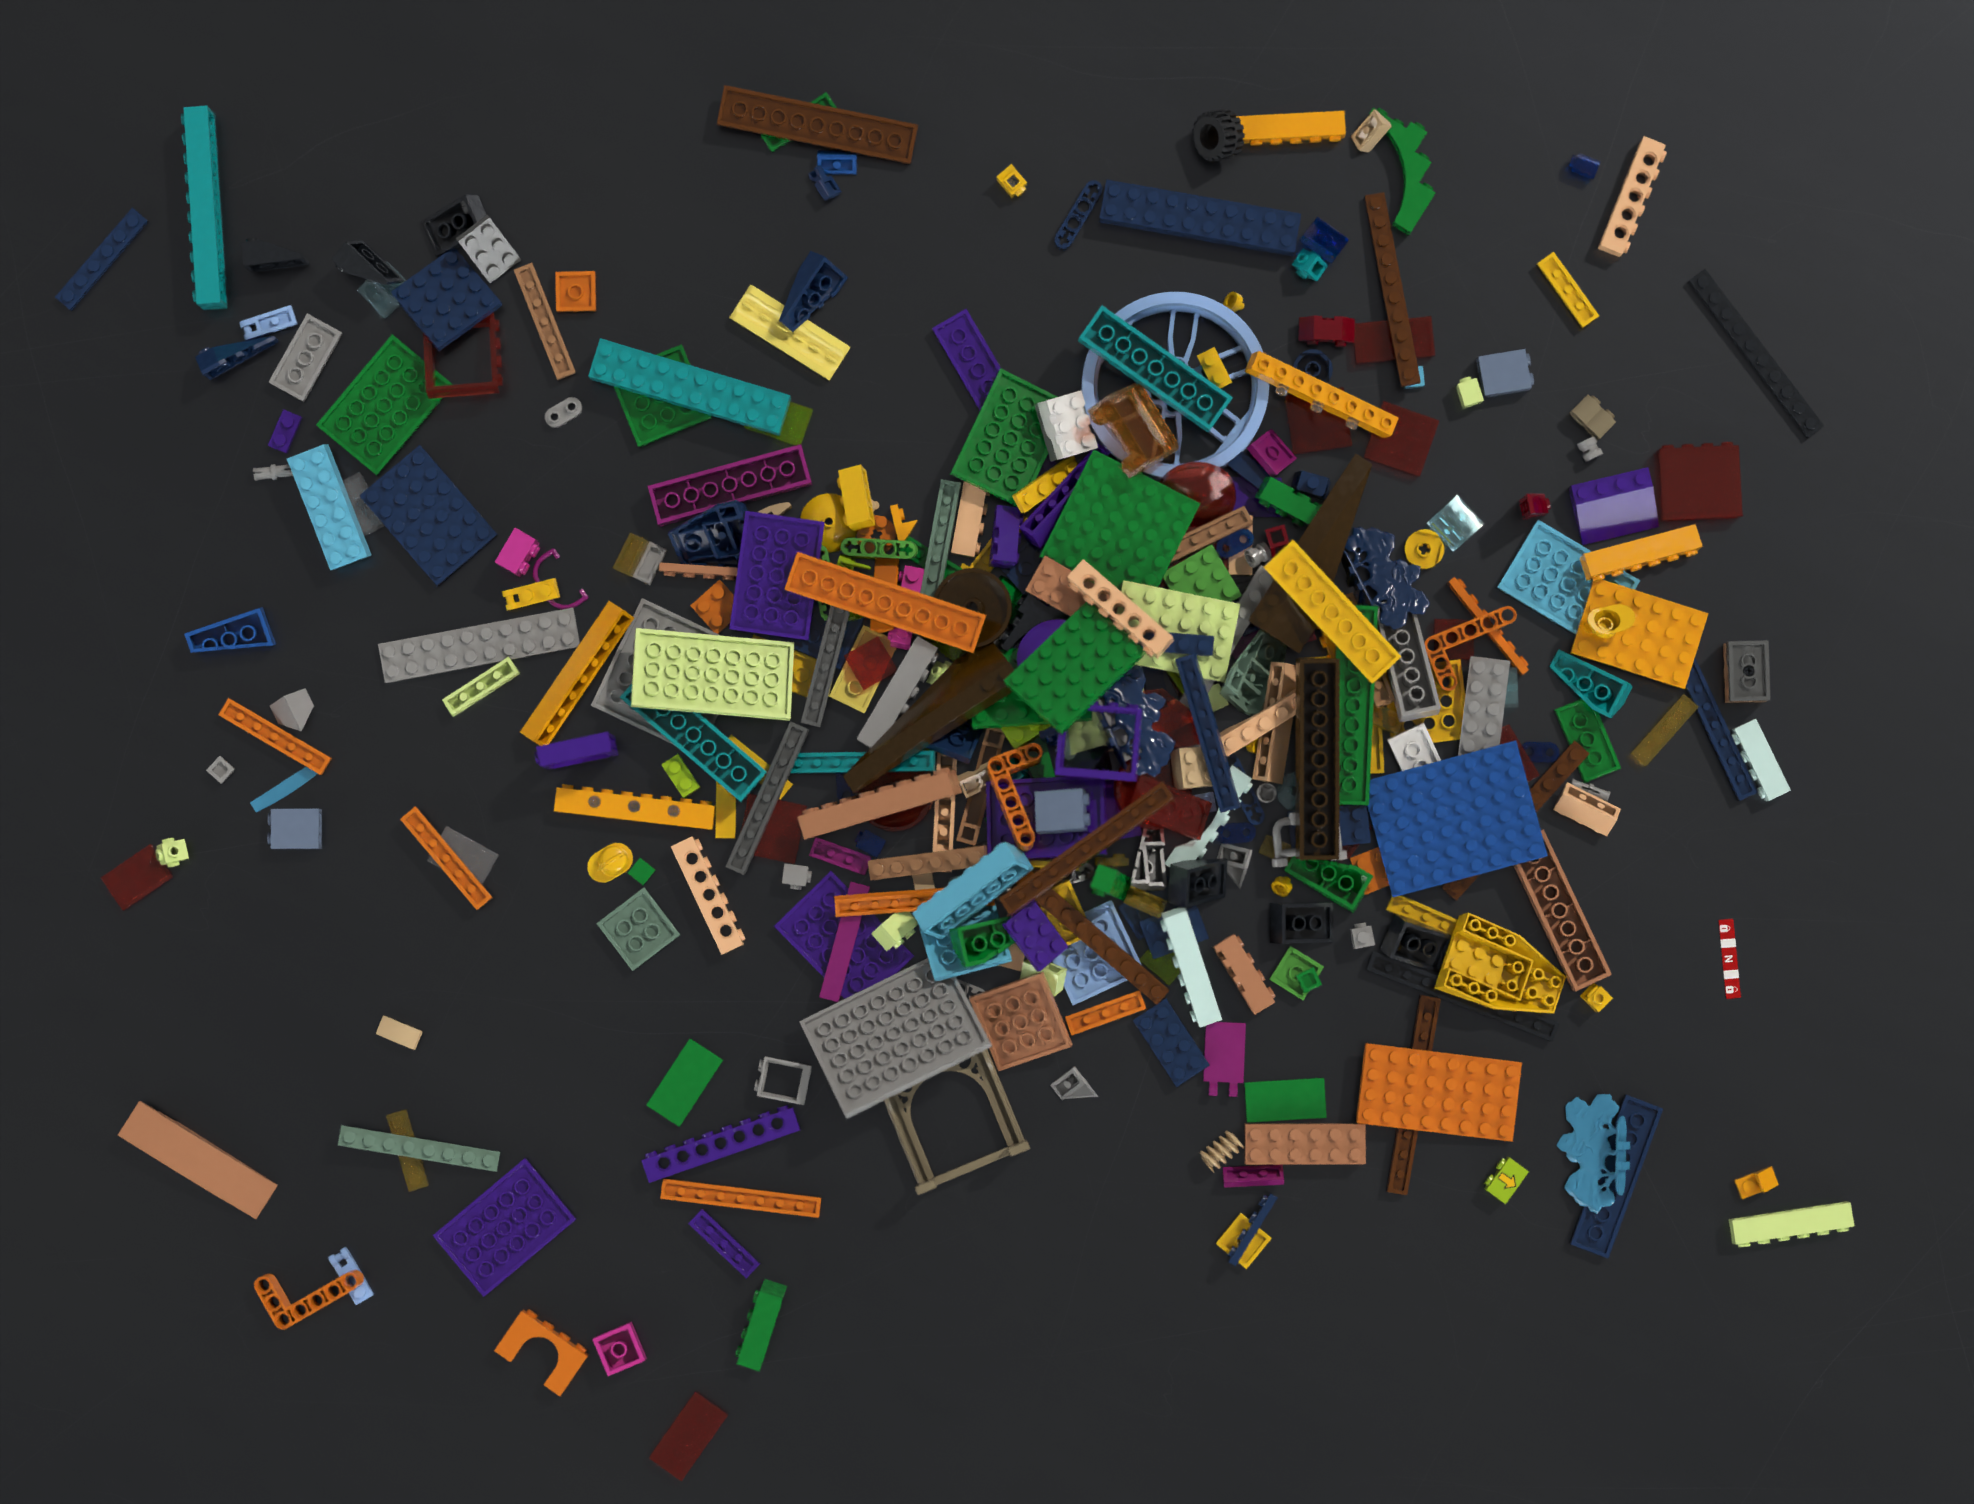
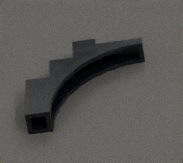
M1025 592L1015 602L1017 604L1015 609L1020 614L1019 616L1015 615L1011 620L1010 625L1012 626L1000 636L998 646L1008 652L1019 638L1036 625L1049 620L1070 618V616L1047 603L1046 605L1034 596Z

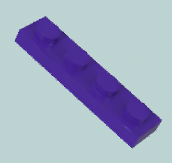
M704 1209L688 1223L745 1278L760 1265Z

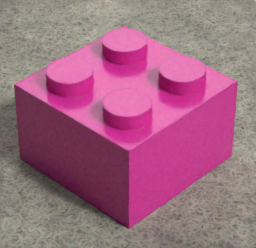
M514 528L495 562L518 577L521 574L525 575L530 567L528 562L531 557L535 558L540 550V547H538L540 543L524 532Z
M632 1321L593 1338L608 1376L647 1359Z

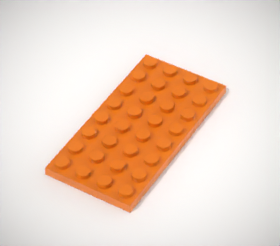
M1365 1043L1356 1123L1513 1142L1522 1062Z

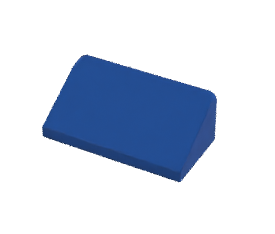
M842 150L817 151V166L820 165L824 169L825 174H857V153Z

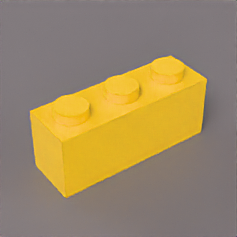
M861 464L838 470L837 484L842 491L840 502L845 509V514H843L845 525L852 531L875 526L866 470Z

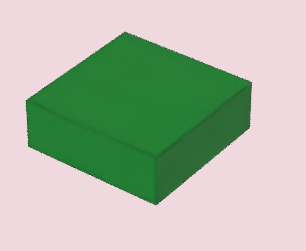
M639 858L628 874L644 886L656 870L642 858Z
M1314 967L1295 975L1303 993L1322 985Z

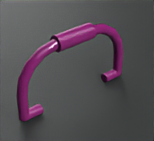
M554 548L543 554L536 561L533 568L535 583L540 582L538 578L540 564L552 554L556 559L560 558V555ZM582 588L579 590L582 597L572 604L561 605L553 599L546 602L561 610L575 608L586 601L588 595Z

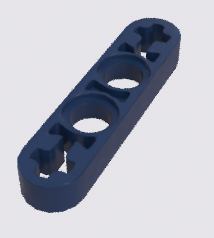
M1091 180L1085 185L1057 232L1055 245L1058 249L1066 250L1072 245L1102 194V185L1098 181ZM1095 185L1097 186L1098 193H1093L1091 199L1094 202H1091L1090 199L1083 197V195L1085 194L1088 197L1090 194L1089 187L1093 188ZM1080 202H1087L1089 204V209L1086 212H1081L1078 209ZM1072 218L1079 221V226L1075 229L1068 226V221ZM1065 228L1068 232H1070L1067 237V241L1069 243H1064L1063 245H1060V240L1058 238L1064 237L1066 231H1063V229Z
M1231 754L1227 756L1230 757V759H1235L1236 762L1233 764V766H1235L1236 768L1239 767L1240 770L1245 773L1239 761V758L1236 755ZM1251 787L1247 793L1253 796V801L1250 804H1245L1241 801L1240 805L1248 822L1252 825H1259L1264 821L1265 813ZM1255 803L1258 806L1254 807L1255 812L1261 813L1260 821L1258 822L1255 819L1251 820L1250 817L1253 815L1251 809L1248 812L1246 811L1247 807H1251Z

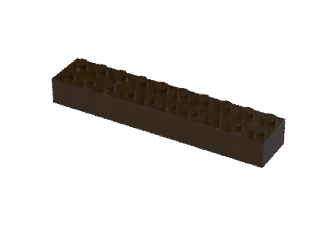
M1296 658V859L1339 860L1340 659Z

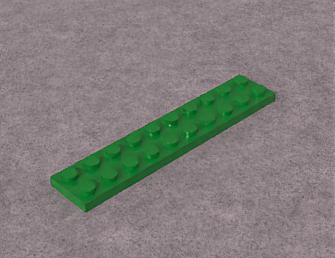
M1354 605L1377 629L1378 606ZM1335 645V658L1340 659L1339 804L1369 805L1375 682L1371 684Z

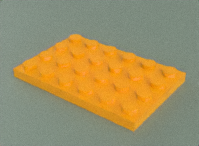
M1606 580L1593 581L1570 653L1685 689L1709 613ZM1616 604L1626 605L1635 613L1634 624L1629 629L1618 632L1610 638H1601L1593 634L1587 619L1592 610Z

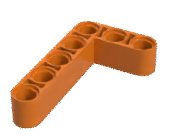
M1504 606L1426 639L1424 643L1426 652L1439 685L1443 690L1451 691L1457 686V678L1445 650L1514 622L1517 614L1513 607ZM1506 609L1513 612V618L1510 621L1502 618V612ZM1486 617L1494 619L1495 623L1492 628H1486L1483 625V620ZM1469 624L1474 625L1476 628V633L1473 636H1468L1464 631L1465 627ZM1447 633H1456L1457 641L1455 643L1447 642ZM1432 639L1437 640L1439 643V648L1436 651H1431L1427 647L1428 642ZM1436 659H1445L1446 667L1444 669L1436 668ZM1446 676H1450L1454 680V684L1450 688L1444 687L1442 683Z
M1030 743L994 756L988 761L987 765L988 777L1016 846L1022 851L1032 849L1035 835L1010 774L1040 763L1043 750L1037 743ZM1030 751H1036L1038 753V756L1032 758L1028 755V753ZM1017 758L1020 763L1012 764L1009 760ZM997 764L1001 767V770L994 771L991 769V766ZM1004 782L1007 783L1009 787L1007 789H1001L999 788L998 784ZM1012 800L1016 803V806L1008 807L1005 803ZM1019 818L1023 821V824L1015 825L1013 820ZM1028 837L1031 842L1024 844L1020 841V838Z
M351 1270L292 1305L277 1278L272 1274H265L257 1278L254 1288L276 1327L286 1329L362 1285L364 1277L359 1270ZM349 1276L355 1278V1285L350 1283ZM263 1279L268 1281L269 1288L263 1286ZM333 1285L338 1287L339 1294L333 1292ZM316 1295L322 1298V1304L317 1303ZM273 1297H276L278 1299V1306L274 1305L272 1301ZM299 1305L305 1307V1314L299 1311ZM283 1314L287 1315L289 1319L288 1323H285L283 1321Z

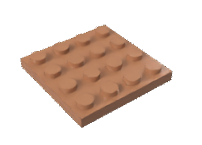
M1044 972L973 995L969 998L973 1010L992 1045L989 1049L998 1071L1069 1048L1073 1045Z

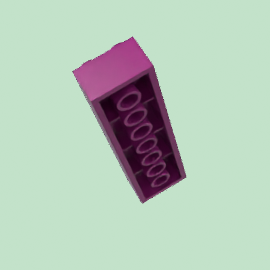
M800 444L648 486L657 523L661 527L693 518L719 503L738 500L745 504L811 486L812 482Z

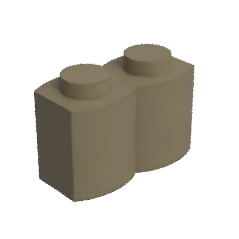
M1586 395L1569 414L1592 437L1595 436L1599 440L1616 423L1614 420L1615 416L1608 409H1602L1600 406L1601 402L1595 396Z

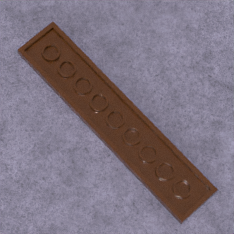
M724 85L717 125L906 164H911L918 125L726 85Z

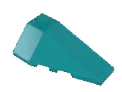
M1559 649L1550 665V668L1594 711L1609 718H1612L1624 705L1633 687L1630 683Z

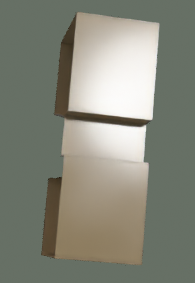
M988 762L980 765L979 769L975 771H967L957 776L966 798L981 792L980 788L986 786V781H990L987 774ZM995 764L991 766L992 770L998 771Z

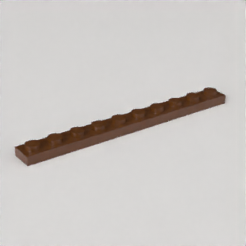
M1385 193L1365 195L1364 199L1400 387L1420 384L1421 380Z
M1575 740L1530 788L1536 812L1590 754ZM1479 875L1445 883L1441 888L1457 901Z
M1161 782L1000 897L999 900L1009 915H1014L1175 798L1166 785Z
M1030 871L1028 874H1026L1024 877L1018 880L1015 884L1019 885L1021 882H1023L1028 877L1033 875L1034 872ZM1050 888L1035 899L1038 904L1156 1005L1170 991L1168 987L1054 889Z
M1420 995L1411 1049L1432 1051L1441 998ZM1397 1128L1386 1192L1402 1195L1408 1194L1418 1130Z

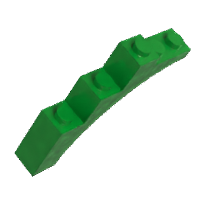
M1373 107L1369 115L1373 110H1377L1392 125L1386 132V135L1398 153L1403 170V199L1399 213L1392 226L1409 236L1436 193L1429 184L1420 183V180L1432 163L1427 155L1421 152L1419 154L1416 153L1427 131L1418 122H1410L1406 128L1402 121L1396 118L1393 120L1387 116V112L1383 109H1375Z

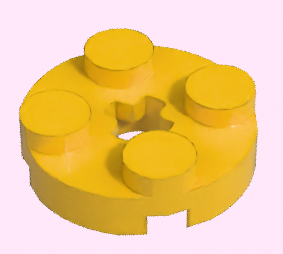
M1421 529L1410 535L1404 545L1406 560L1411 565L1421 566V569L1434 567L1441 561L1444 555V544L1439 535L1428 529ZM1423 544H1426L1427 548L1430 549L1425 555L1421 554L1419 547H1422Z

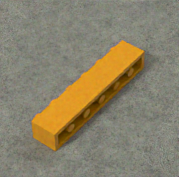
M1344 111L1236 116V118H1240V124L1244 127V143H1251L1252 146L1262 145V142L1278 145L1282 144V141L1298 144L1302 143V140L1318 143L1322 141L1321 139L1337 142L1341 141V138H1344L1346 135Z
M1696 524L1585 553L1579 559L1586 581L1593 579L1596 582L1605 579L1606 575L1611 574L1612 577L1623 574L1625 570L1630 569L1631 572L1640 570L1642 566L1649 564V567L1659 565L1662 560L1667 559L1668 562L1679 559L1681 555L1686 554V557L1698 554L1697 551L1703 546Z

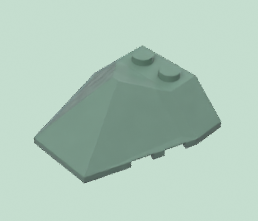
M1259 630L1228 672L1219 694L1240 712L1249 716L1264 709L1271 662L1284 663L1287 646L1264 631Z

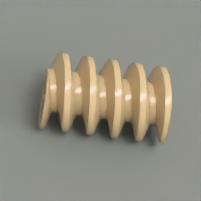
M1227 1130L1225 1131L1226 1138L1221 1135L1218 1137L1220 1143L1212 1142L1214 1148L1206 1147L1208 1153L1200 1152L1203 1161L1213 1173H1215L1213 1166L1218 1169L1221 1168L1219 1161L1224 1164L1227 1163L1225 1156L1233 1158L1231 1151L1239 1153L1237 1146L1244 1149V1146L1236 1136Z

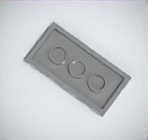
M307 314L271 376L269 383L304 402L343 333Z

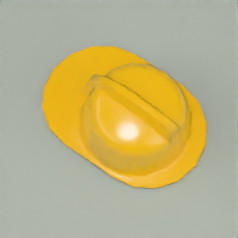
M1616 604L1592 610L1587 619L1593 634L1601 638H1610L1618 632L1629 629L1634 624L1635 613L1626 605Z
M613 843L604 847L590 857L587 866L589 875L597 882L605 883L613 880L631 867L633 863L632 852L622 843Z

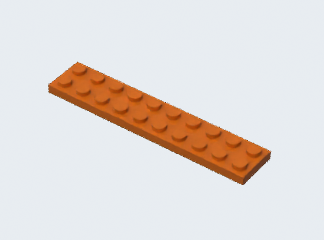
M800 552L796 554L784 589L971 653L975 651L986 619L984 614Z

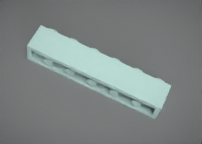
M1178 907L1161 913L1163 920L1160 921L1163 932L1167 931L1169 938L1166 939L1169 950L1173 949L1175 956L1172 957L1175 969L1179 968L1181 974L1178 975L1181 987L1185 986L1187 992L1183 994L1187 1005L1191 1004L1193 1010L1189 1012L1193 1023L1197 1022L1199 1027H1203L1222 1020L1186 909Z

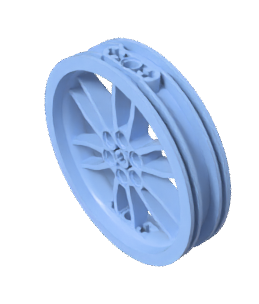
M1187 292L1157 293L1140 298L1115 313V315L1132 326L1135 322L1147 316L1169 312L1170 322L1167 344L1168 352L1173 356L1175 313L1186 312L1193 314L1191 339L1184 358L1176 357L1186 365H1188L1196 340L1198 318L1200 316L1223 328L1238 344L1237 347L1218 354L1221 360L1238 352H1243L1248 364L1252 353L1257 351L1263 352L1254 333L1236 313L1223 304L1202 295ZM1090 349L1086 356L1081 390L1085 401V412L1090 418V429L1095 435L1097 443L1104 446L1115 456L1118 462H1123L1130 468L1155 481L1168 483L1188 482L1202 479L1222 470L1233 458L1247 448L1263 420L1269 397V383L1250 375L1251 400L1247 413L1240 420L1225 408L1222 414L1234 422V428L1227 436L1221 435L1213 427L1208 432L1222 442L1219 449L1214 454L1201 460L1180 464L1179 456L1182 442L1181 414L1178 411L1170 412L1165 402L1161 399H1153L1151 392L1145 388L1123 392L1104 401H1099L1098 376L1100 367L1105 360ZM1199 365L1196 368H1192L1200 375H1202L1201 372L1204 371L1201 365ZM1245 369L1230 374L1229 377L1232 381L1248 373L1244 372ZM1146 396L1148 403L1133 414L1112 423H1106L1101 411L1102 407L1123 399ZM1159 407L1162 413L1154 434L1150 459L1144 458L1127 448L1111 431L1112 428L1133 421L1152 408ZM1166 417L1175 419L1177 441L1173 464L1156 462L1155 459L1159 433Z

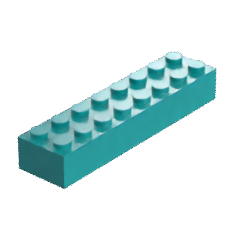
M1103 305L1077 340L1207 433L1233 398Z
M632 684L620 696L630 707ZM631 707L741 803L767 774L766 770L700 713Z

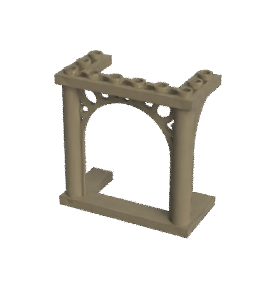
M988 1049L970 1057L971 1063L967 1068H961L958 1063L942 1072L956 1071L964 1073L975 1079L982 1086L1008 1145L1005 1148L934 1177L914 1129L910 1112L912 1098L917 1088L925 1080L913 1085L912 1090L909 1092L901 1091L883 1100L917 1181L915 1189L918 1195L936 1188L937 1185L1001 1158L1009 1155L1014 1156L1030 1149L1027 1139H1024ZM975 1063L978 1066L976 1067V1069L979 1072L977 1074L971 1072V1069H973ZM898 1095L907 1096L908 1101L903 1104L902 1098L900 1099Z

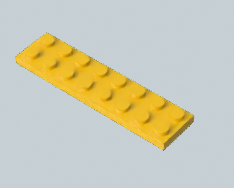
M1291 540L1263 567L1371 684L1402 657L1294 540Z

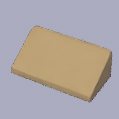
M1373 110L1353 133L1351 138L1359 151L1370 152L1392 125L1377 110Z

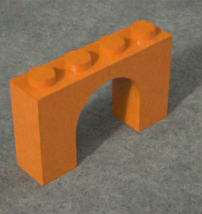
M523 1309L494 1351L511 1362L527 1340L534 1337H543L550 1340L557 1348L558 1363L544 1386L561 1396L589 1356L586 1353L587 1349L579 1343L575 1345L570 1342L571 1338L565 1333L560 1332L559 1334L554 1331V1326L545 1320L541 1322L537 1319L538 1315L530 1309L527 1311Z

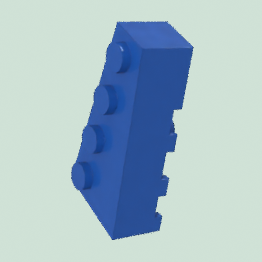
M263 607L184 634L191 653L276 645Z

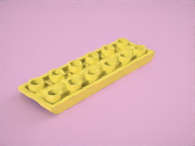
M750 285L729 318L830 381L850 347L809 320H806L794 332L790 331L779 322L785 305Z

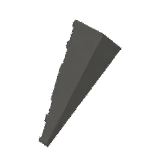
M1161 809L1144 822L1130 885L1143 891H1163L1167 887L1163 850L1165 838Z

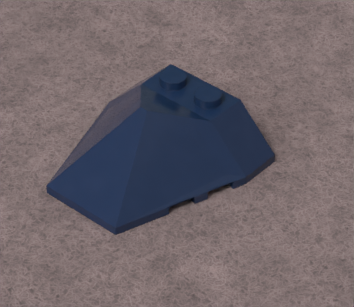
M738 500L719 503L668 531V536L680 564L718 565V567L735 566L738 568L745 512L748 511L746 505Z

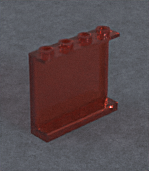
M1723 442L1721 446H1713V443H1703L1701 447H1694L1693 444L1681 445L1682 448H1674V445H1662V449L1656 451L1659 454L1662 505L1660 522L1731 519L1743 516L1739 445H1733V442Z

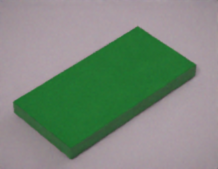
M1583 699L1554 710L1568 746L1575 740L1590 753L1577 767L1583 783L1621 769L1598 712L1594 711Z
M690 1038L646 1106L680 1127L723 1062V1059Z
M1324 1078L1244 1082L1247 1122L1327 1118Z

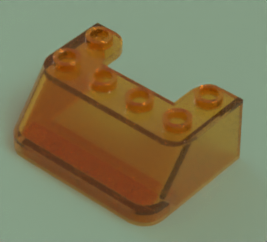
M1138 383L1109 394L1087 410L1095 424L1104 425L1108 423L1112 432L1120 441L1123 450L1128 454V457L1122 460V469L1129 478L1146 471L1179 449L1177 440L1143 386Z

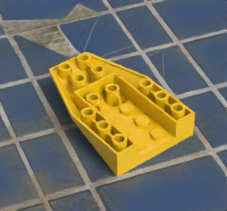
M1468 912L1458 917L1434 989L1496 1010L1554 1014L1566 976L1521 935Z

